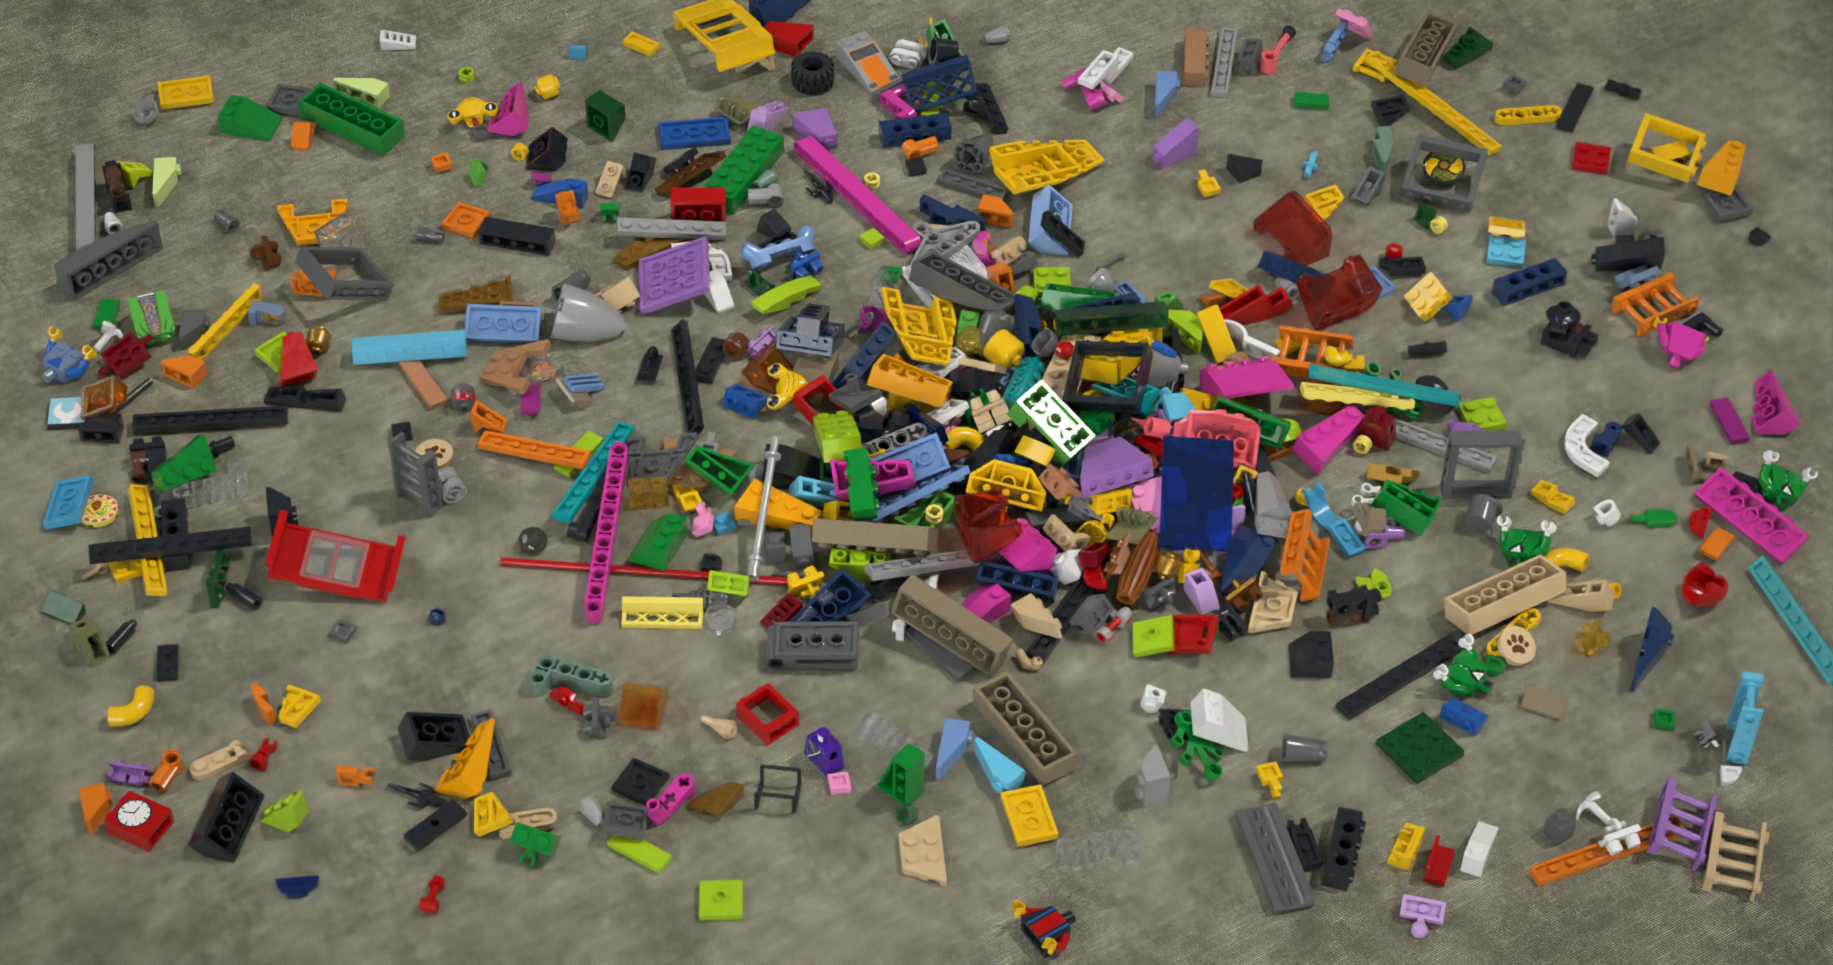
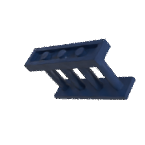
M882 321L831 384L837 390L847 384L845 376L849 373L857 374L859 380L897 332Z

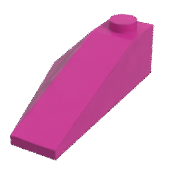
M520 81L506 91L496 117L491 118L487 129L489 132L515 136L518 133H524L528 129L530 119L523 83Z
M1770 370L1757 379L1755 385L1757 401L1753 407L1756 412L1752 418L1756 432L1758 434L1785 435L1794 430L1801 423L1775 373Z
M999 584L983 585L969 594L961 606L991 624L1010 611L1011 595Z

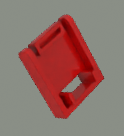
M1173 615L1174 650L1166 653L1211 654L1219 624L1217 615ZM1206 628H1209V629H1208V632H1207L1206 640H1205V639H1204L1205 631H1206Z

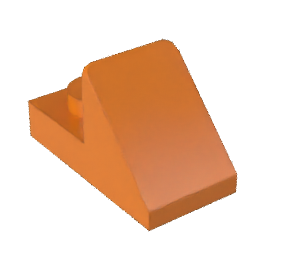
M307 121L294 122L291 149L309 151L317 131V123Z
M474 401L470 412L474 432L477 433L482 427H485L491 432L503 434L508 419L480 401Z

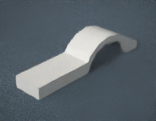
M1224 319L1230 336L1241 343L1242 352L1254 359L1262 356H1267L1270 360L1271 356L1279 357L1280 350L1248 336L1244 326L1238 322Z

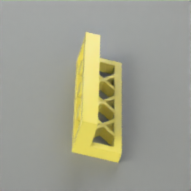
M622 596V628L702 629L703 598ZM627 616H636L638 618L635 621H626ZM650 616H656L658 618L656 621L647 620V618ZM676 616L678 620L669 622L667 618ZM689 617H699L698 622H689L687 619Z

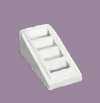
M381 30V50L416 49V35Z

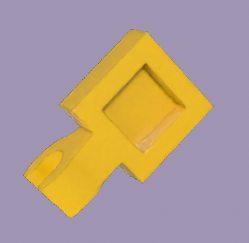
M1205 169L1198 170L1200 177H1197V186L1203 197L1220 194L1221 188L1215 177L1209 178Z
M1184 550V563H1182L1179 571L1178 583H1184L1186 573L1199 569L1200 564L1196 563L1200 557L1199 550Z
M1277 762L1257 765L1256 773L1262 786L1269 785L1272 798H1280V790H1282L1280 783L1283 782V775Z

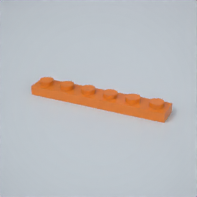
M486 430L477 443L478 449L578 469H584L591 458V452L588 450Z

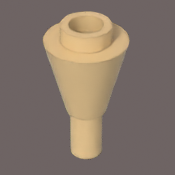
M703 715L701 718L702 723L711 726L712 729L726 740L736 734L737 727L734 720L713 719L706 715Z

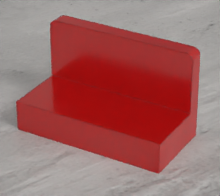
M1436 835L1423 881L1444 887L1455 850L1439 845L1441 835Z

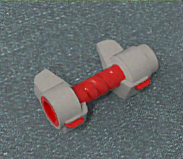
M1123 607L1118 611L1114 609L1109 615L1112 621L1106 627H1100L1096 634H1091V636L1102 643L1109 644L1113 640V631L1117 627L1124 629L1129 625L1132 611L1128 607Z

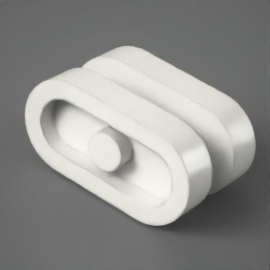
M901 39L896 42L894 49L889 54V60L898 66L918 69L926 58L928 49L923 44Z

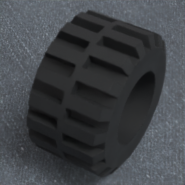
M816 51L799 54L791 63L792 85L796 90H800L801 93H806L807 95H818V93L822 94L824 91H829L834 83L833 59L827 54Z

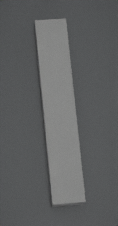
M1221 27L1210 97L1228 99L1238 29Z

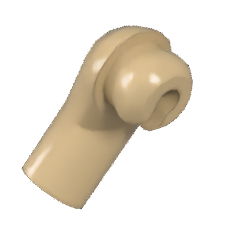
M1023 649L1015 652V656L1022 668L1037 671L1041 668L1043 661L1040 657L1029 659Z

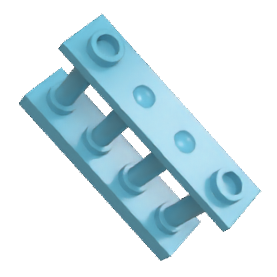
M1746 671L1741 673L1726 723V730L1734 731L1726 762L1747 765L1763 715V709L1755 708L1763 683V674Z

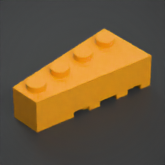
M1728 140L1703 167L1697 185L1731 196L1739 176L1746 145L1739 141Z
M883 354L873 364L867 382L869 386L921 401L937 408H942L946 403L953 384L952 381L886 354Z

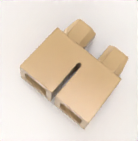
M996 389L986 393L990 402L985 405L982 404L979 396L970 400L971 413L979 433L996 427L994 421L999 426L1012 420L1007 415L1009 409L1004 398L1000 397Z

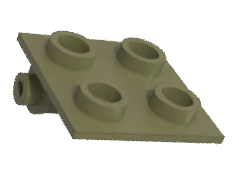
M739 95L733 99L721 96L719 98L720 105L715 107L714 110L740 125L748 121L751 110L758 107Z
M1120 507L1116 510L1119 520L1105 538L1119 541L1120 538L1124 539L1127 533H1130L1131 537L1128 543L1138 545L1157 521L1158 517L1152 516L1148 511L1144 512L1138 509Z

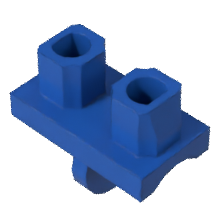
M818 251L810 255H803L800 252L794 254V260L791 261L792 272L789 274L792 280L796 277L809 276V270H812L815 274L823 271V264L820 261V253Z

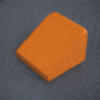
M1214 291L1200 296V299L1207 308L1213 305H1218L1219 307L1225 305L1226 296L1223 293Z

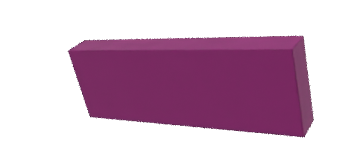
M1729 398L1710 400L1709 406L1730 444L1749 442L1750 436Z

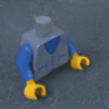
M50 327L48 334L52 338L48 340L42 361L45 370L41 374L42 379L46 383H50L54 378L62 383H67L74 378L83 376L85 371L89 369V359L96 357V350L89 345H85L82 352L62 341L57 343L56 341L63 336V333L60 329H57L56 332V328Z

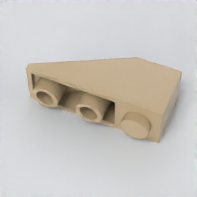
M1032 593L1010 604L1015 619L1024 629L1059 639L1062 638L1060 631L1062 625L1058 618H1053L1049 608L1045 609L1042 601L1039 598L1036 599Z

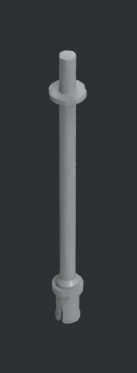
M776 436L771 438L770 450L764 454V458L768 462L753 553L747 559L749 563L747 576L751 577V581L759 580L760 566L763 564V558L760 553L775 461L781 459V454L777 452L779 438Z

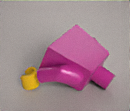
M1656 317L1653 326L1657 328L1660 344L1663 348L1662 353L1671 356L1668 366L1679 369L1681 361L1695 360L1705 352L1706 342L1709 340L1708 336L1705 337L1706 334L1675 321L1666 325L1667 318H1663L1660 321L1659 317Z

